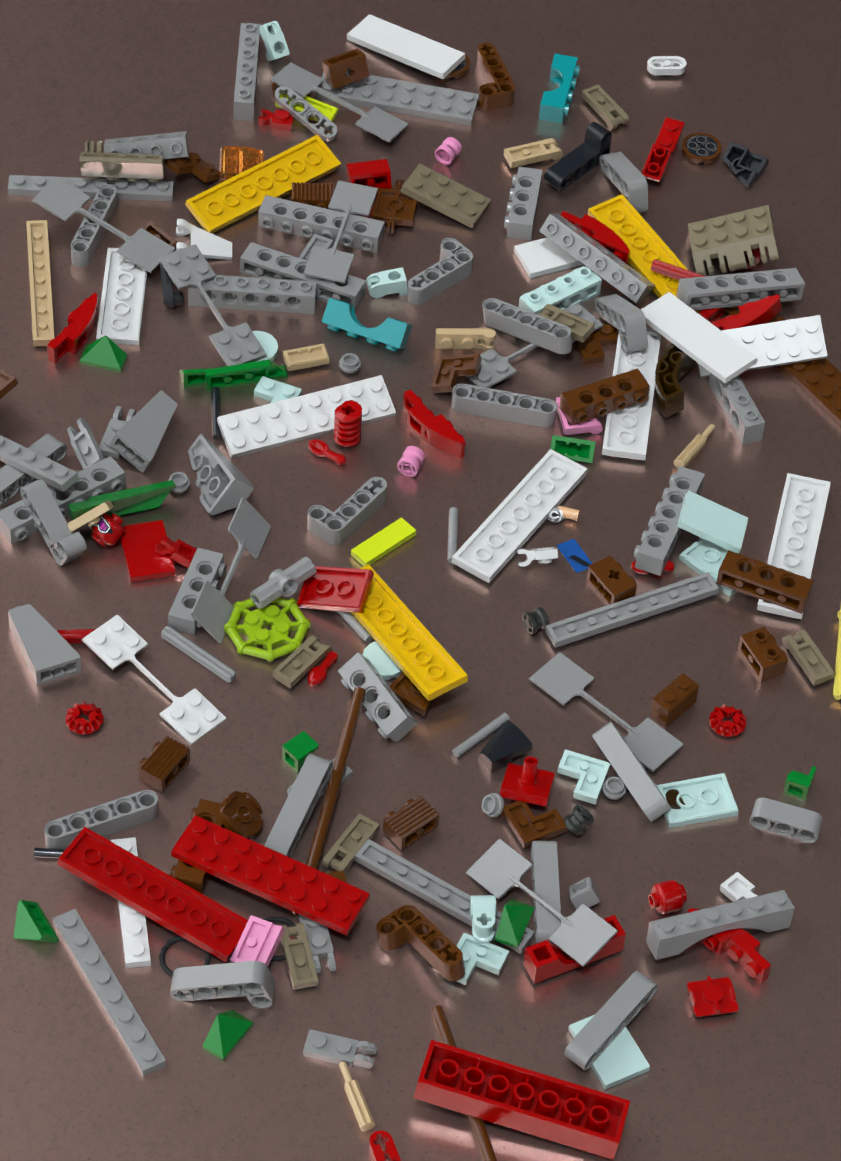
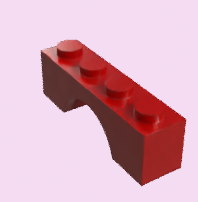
M615 915L604 918V920L618 932L588 963L623 951L626 933ZM548 940L525 948L523 965L534 984L581 967L578 962Z

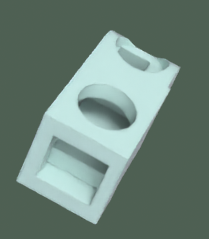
M274 20L260 26L259 31L267 51L265 54L267 61L290 54L284 34L277 21Z
M403 267L374 273L366 279L369 294L373 298H381L393 293H399L400 296L407 295V279Z

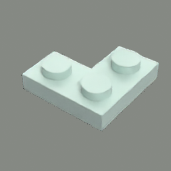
M262 376L254 389L255 397L270 401L271 403L302 395L301 388Z
M565 749L557 773L579 779L573 798L596 805L611 763Z
M463 933L457 947L463 953L465 975L457 982L466 985L476 966L499 975L509 957V951L489 942L479 943L473 936Z

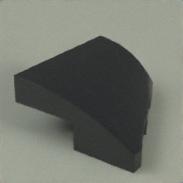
M734 142L730 143L722 157L726 165L747 188L752 187L769 163L768 158L752 153L748 147Z
M507 720L481 750L479 758L488 771L494 773L507 767L513 758L532 750L533 744L515 724Z

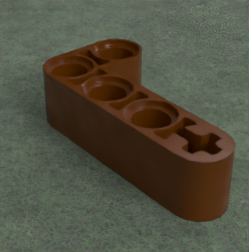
M487 42L481 43L477 51V66L487 84L479 87L478 107L485 111L509 107L514 103L515 84L495 46Z
M404 905L377 922L378 942L383 950L393 951L408 942L445 979L458 981L464 977L465 965L461 950L416 907Z

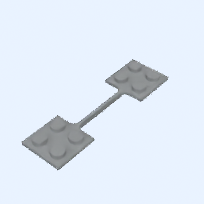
M291 62L271 78V81L279 86L291 88L303 98L311 92H317L358 113L362 117L355 125L378 136L382 140L390 142L409 125V123L376 106L370 111L365 112L319 88L318 86L324 82V79Z
M58 177L32 199L34 203L64 221H67L75 213H81L125 240V243L116 253L149 273L160 265L159 256L175 250L174 247L143 228H140L134 235L127 236L125 233L83 209L82 206L90 200V196Z
M344 181L337 182L328 208L345 212L341 227L332 248L327 249L313 246L303 275L345 283L354 254L337 249L350 214L369 216L378 188Z
M196 244L158 257L178 290L190 285L197 286L199 292L223 327L222 331L209 335V339L227 366L244 364L267 356V353L248 324L243 323L235 327L228 326L203 289L201 282L216 277Z
M579 303L564 309V311L594 323L595 330L603 327V324ZM532 343L507 357L500 356L491 348L480 354L482 361L478 375L466 377L476 386L490 388L517 373V370L508 363L509 361L538 347V345Z
M244 497L241 498L228 527V532L238 541L239 548L220 590H217L208 580H205L190 614L219 644L222 643L225 636L224 625L228 622L234 609L233 605L225 598V592L244 549H246L255 560L258 559L271 528V525Z
M561 652L529 678L531 682L563 706L575 696H581L628 731V735L624 738L640 763L651 772L657 770L684 745L648 717L637 727H631L587 694L584 688L595 678Z
M499 838L469 868L466 874L492 895H496L498 900L512 887H519L561 920V926L548 939L584 967L618 931L584 904L571 916L564 917L520 882L522 876L533 864Z

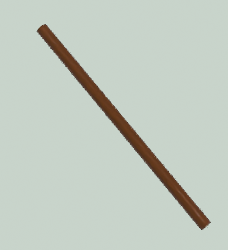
M355 687L307 858L306 865L315 869L319 865L366 691L361 687ZM293 912V914H294L295 916H298V917H299V914H298V913Z
M441 1005L434 1006L430 1011L441 1042L457 1047L443 1007ZM467 1115L483 1161H497L483 1119Z

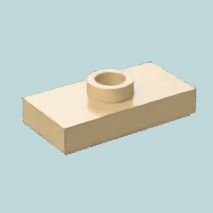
M324 343L282 351L288 371L325 365L330 362Z
M107 500L69 522L67 526L71 532L86 523L90 527L100 521L99 516L112 509L114 506L110 500Z

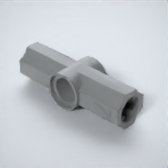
M304 557L286 570H274L266 583L250 593L251 600L261 610L282 595L285 597L292 596L297 591L300 583L317 572L316 567L311 559Z

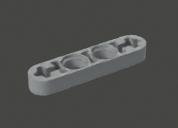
M280 86L276 89L275 100L280 107L288 111L290 115L315 135L318 134L324 142L336 140L338 129L331 120L291 88ZM280 94H282V95H286V94H287V95H288V99L285 98V97H283V98L281 99ZM301 104L304 106V110L296 112L293 107ZM316 116L319 118V122L311 124L308 119ZM325 130H327V131L332 130V134H330V133L325 134Z

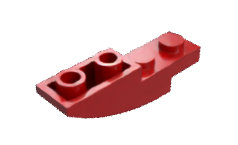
M665 117L655 144L653 143L642 170V174L646 179L661 182L677 151L685 122Z
M565 211L560 214L619 259L629 264V248L605 224L587 214L582 219Z
M96 293L84 299L77 309L70 312L67 318L68 327H65L55 339L48 343V360L56 364L67 352L76 355L89 340L98 318V295Z
M777 294L767 296L755 302L745 303L742 306H738L739 314L729 315L717 321H710V323L721 331L769 323L782 310L780 296Z
M411 389L404 392L403 408L408 413L407 425L418 436L435 448L459 458L464 457L466 441L454 429L451 421H447L442 414L434 416L433 412L428 410L423 404L422 399L416 396Z
M690 908L687 910V913L698 911L699 909ZM742 928L726 930L702 939L705 946L709 950H713L718 956L727 951L732 960L741 964L748 975L757 979L761 984L768 979L771 964L759 954L761 943Z

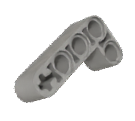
M620 151L601 155L599 162L602 172L622 192L638 213L647 212L648 185L644 175Z
M454 238L443 239L440 247V261L408 281L407 301L412 305H421L468 277L472 273L473 253Z
M617 294L595 299V309L598 316L620 330L621 344L625 353L648 348L646 320L642 310Z
M372 477L335 512L322 505L311 506L308 509L307 515L308 530L330 545H340L386 502V480L381 477Z
M39 479L21 487V497L56 562L62 566L81 557L87 549L85 540L79 532L73 534L67 526L68 523L45 481Z
M260 961L182 967L173 971L170 996L177 1001L247 996L253 1006L269 1008L273 1004L275 979L267 965Z

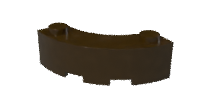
M673 343L665 350L661 360H658L655 370L656 402L665 418L684 410V391L680 387L679 382L687 372L696 367V361Z

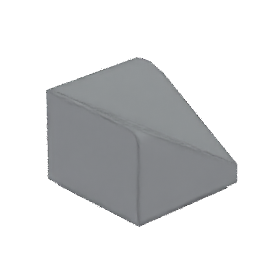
M587 877L569 886L570 900L576 910L582 904L589 908L600 902L599 891L591 877Z

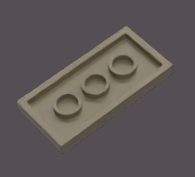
M420 163L403 184L400 191L472 229L491 202V199Z

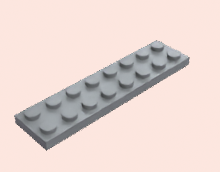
M323 72L321 78L324 79V82L318 86L355 106L366 108L376 106L384 111L469 126L472 125L478 105L477 93L369 75L360 82L345 84L343 88L333 89L326 83ZM316 92V99L335 102Z

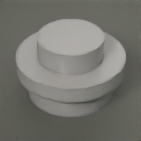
M347 353L340 359L339 367L346 373H354L360 369L361 362L357 355Z
M175 472L168 479V481L173 480L176 484V487L171 490L175 493L185 492L190 487L189 478L182 472Z
M610 777L604 782L602 792L607 798L617 800L625 795L626 785L621 778Z
M498 793L486 795L482 800L483 812L490 817H497L501 814L504 807L502 796Z

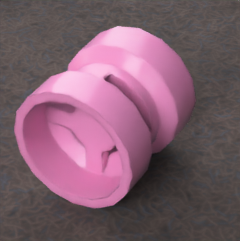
M448 137L435 150V157L441 164L449 165L460 154L462 146L457 139Z
M408 446L397 464L400 473L408 477L416 476L420 465L425 460L424 452L418 447Z

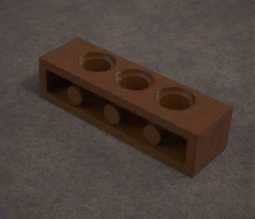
M637 368L561 393L559 408L572 426L648 401L650 385Z
M728 550L719 568L716 584L802 614L811 596L814 580Z
M200 799L198 807H193L190 821L196 815L225 828L220 816L221 803ZM178 860L177 866H172L170 876L203 894L209 873L196 867H189L191 865Z

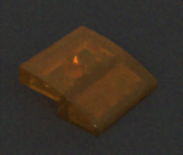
M243 146L221 147L219 177L228 180L264 162V151Z

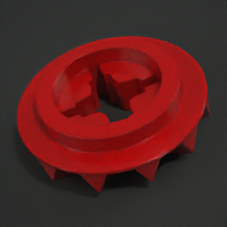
M84 701L83 704L78 705L75 703L73 708H68L65 721L67 727L74 733L91 734L102 726L103 714L101 708H97L94 703L87 704ZM82 713L85 716H88L89 722L87 721V719L85 720L84 718H80V714Z
M723 704L721 707L715 706L713 712L710 713L709 724L717 734L733 737L745 730L747 716L743 715L742 709L737 710L734 705L727 707ZM724 717H726V718H730V717H731V718H732V722L729 721V720L724 721Z

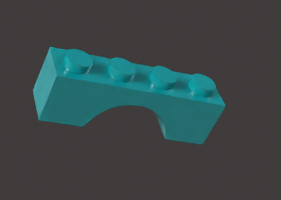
M554 54L550 81L559 88L552 91H544L540 104L539 120L562 123L564 116H568L570 108L568 103H572L573 91L571 90H575L577 83L575 77L578 78L580 73V66H577L578 57Z
M329 298L322 319L323 323L328 324V329L338 332L340 328L347 330L346 335L355 338L361 335L367 337V342L378 345V342L385 343V348L396 352L398 348L405 349L413 326L412 324L388 317L381 325L368 328L357 319L353 304L335 298Z

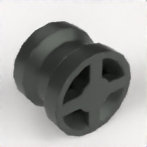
M542 607L535 608L533 612L527 611L522 614L524 627L529 634H534L538 629H545L546 625H549L548 616Z
M576 805L573 808V813L565 816L564 823L571 832L580 836L585 832L586 826L594 823V817L585 807Z

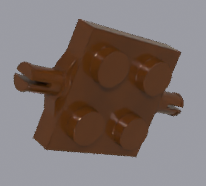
M396 180L395 188H378L372 219L387 223V233H390V228L391 234L394 233L395 225L413 226L417 200L400 192L404 184L403 180L400 181V185L399 180Z

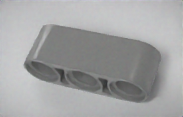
M758 798L755 801L750 817V824L759 830L805 843L817 841L823 822L822 816L817 812L768 798Z

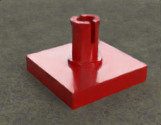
M530 756L524 759L523 766L508 763L500 795L503 798L547 806L555 772L537 769L538 759Z

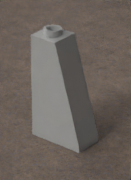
M162 390L159 391L116 432L109 445L143 473L153 459L178 404Z
M31 604L17 606L8 610L10 628L37 686L81 672L80 655Z

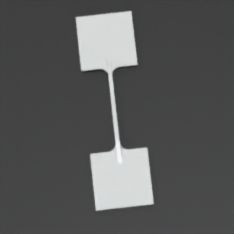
M114 616L82 639L112 670L125 661H131L173 701L172 705L162 711L160 716L190 745L226 720V717L196 688L183 697H176L135 658L136 653L148 646V643L120 616Z

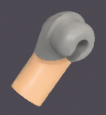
M557 506L549 511L548 520L551 523H558L564 519L577 521L580 510Z

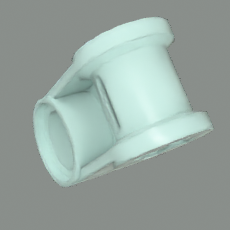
M471 895L470 914L473 938L479 943H488L492 941L495 935L496 895Z

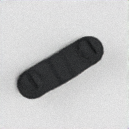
M160 263L163 302L165 305L174 308L175 304L184 303L183 292H174L171 277L162 263Z

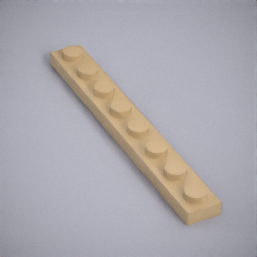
M47 220L26 221L33 347L47 346L52 339H55Z

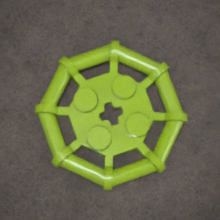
M279 597L270 603L273 605H267L261 610L258 608L253 611L248 610L256 606L251 598L242 602H235L231 616L224 625V632L233 641L237 648V653L273 662V659L294 652L302 644L307 630L311 627L310 620L306 619L298 607L297 601L293 598ZM292 613L297 622H291L288 615ZM240 616L245 618L243 625H237ZM263 626H271V630H268L267 628H262ZM291 631H297L294 639L288 637ZM239 634H244L247 641H243ZM257 644L263 646V649L256 648Z

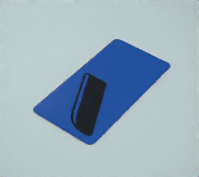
M575 539L557 545L576 573L588 569V566L593 564Z

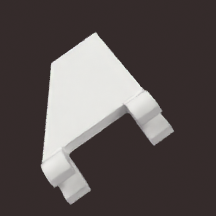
M177 219L176 236L183 237L191 234L190 246L196 244L204 258L232 260V242L200 229L184 219ZM177 242L176 251L189 246L183 242Z

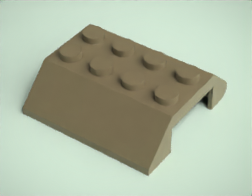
M86 140L85 152H81L79 156L81 176H86V179L90 180L98 179V177H107V180L127 178L128 181L148 179L149 182H159L160 179H164L166 172L164 155L102 153V141L97 142L96 153L95 141Z
M765 205L689 223L688 229L696 273L707 276L704 264L706 260L709 275H715L711 259L718 257L722 273H726L727 267L724 256L727 257L730 272L748 268L744 251H747L750 266H755L756 262L752 249L760 248L763 264L768 263L765 246L768 248L771 262L780 260L773 230L771 206Z

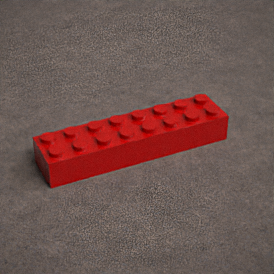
M434 1040L430 1041L413 1097L414 1099L614 1160L630 1105V1100Z

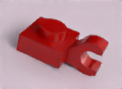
M163 535L160 540L161 544H156L155 551L162 555L171 554L170 559L189 568L197 548L179 539L174 542L169 537Z

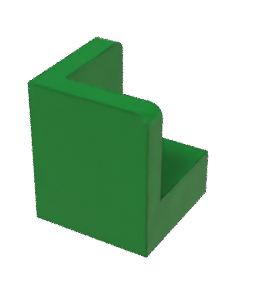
M302 731L282 745V760L299 774L305 758L310 753L316 751L319 744L305 731Z
M812 766L809 775L794 770L788 773L783 794L806 801L817 767Z

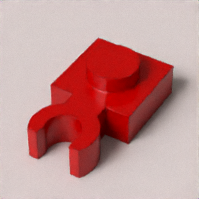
M262 109L258 124L263 126L271 124V129L291 131L295 118L285 110L276 109L275 113H271L269 110Z

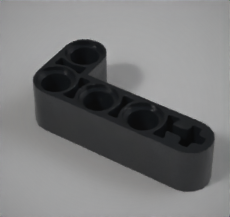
M592 122L585 132L584 143L549 167L544 174V181L561 192L600 164L599 158L601 155L610 153L612 132L597 122Z

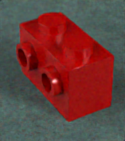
M387 159L347 164V179L349 183L374 188H392L391 170Z

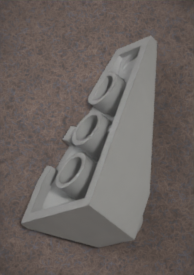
M200 433L189 448L188 453L192 469L196 471L198 478L195 481L196 486L201 490L200 502L209 514L215 515L238 507L241 498L247 499L254 490V487Z

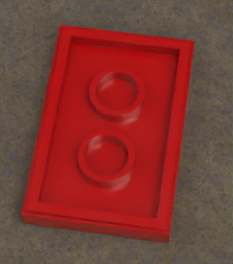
M163 520L123 526L125 532L120 537L130 583L176 576L173 560L170 559L171 554L162 555L155 551L156 544H161V537L163 535L167 536Z
M315 566L317 572L303 583L297 601L298 607L362 613L374 576L373 571L369 569Z

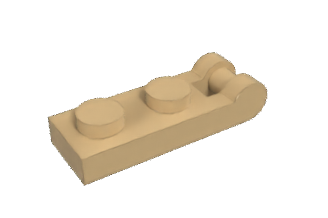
M550 138L504 149L503 155L509 166L514 168L548 159L559 160L562 158L563 152L557 147L556 140Z
M436 328L435 349H482L486 352L491 348L495 349L494 340L496 332L490 328Z

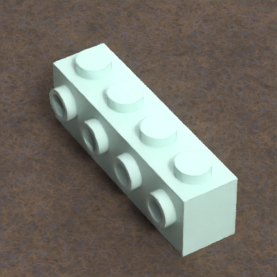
M586 265L529 293L523 294L519 298V308L538 314L542 313V309L546 304H550L564 310L576 303L581 304L600 295L602 279Z

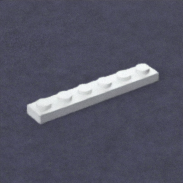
M136 837L111 840L114 844L138 857ZM118 900L126 969L151 966L145 915Z

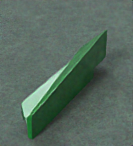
M270 360L219 368L179 370L184 388L205 385L207 391L211 390L212 387L221 389L258 383L262 376L273 380L288 378L285 365H277Z
M173 480L88 497L89 500L68 504L70 519L73 521L107 500H110L114 506L105 512L109 515H112L114 512L119 516L160 507L170 491L176 487V484Z

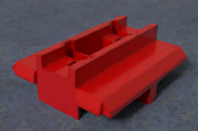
M707 976L706 980L687 982V989L690 994L689 1000H691L692 1011H694L696 1017L738 1012L739 1007L735 991L729 977L711 979V976Z

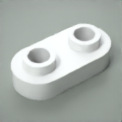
M654 56L649 58L647 70L656 76L681 75L686 71L687 62L679 56Z

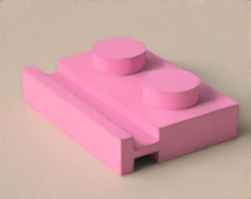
M251 915L230 961L232 963L260 961L268 967L285 929L282 926L274 925L271 922Z

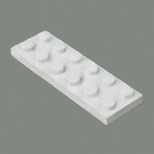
M820 315L722 330L723 333L757 357V363L745 371L827 358ZM698 363L700 378L709 377L710 372Z

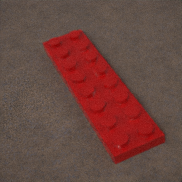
M196 815L171 850V857L346 936L370 899V893Z
M87 827L80 831L57 861L58 866L224 962H227L234 953L248 922L247 919Z

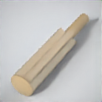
M710 424L702 434H697L674 460V465L677 469L680 466L686 468L706 445L707 437L715 429L713 424Z
M341 1062L339 1067L346 1082L344 1089L362 1132L370 1131L376 1124L357 1080H353L346 1062Z

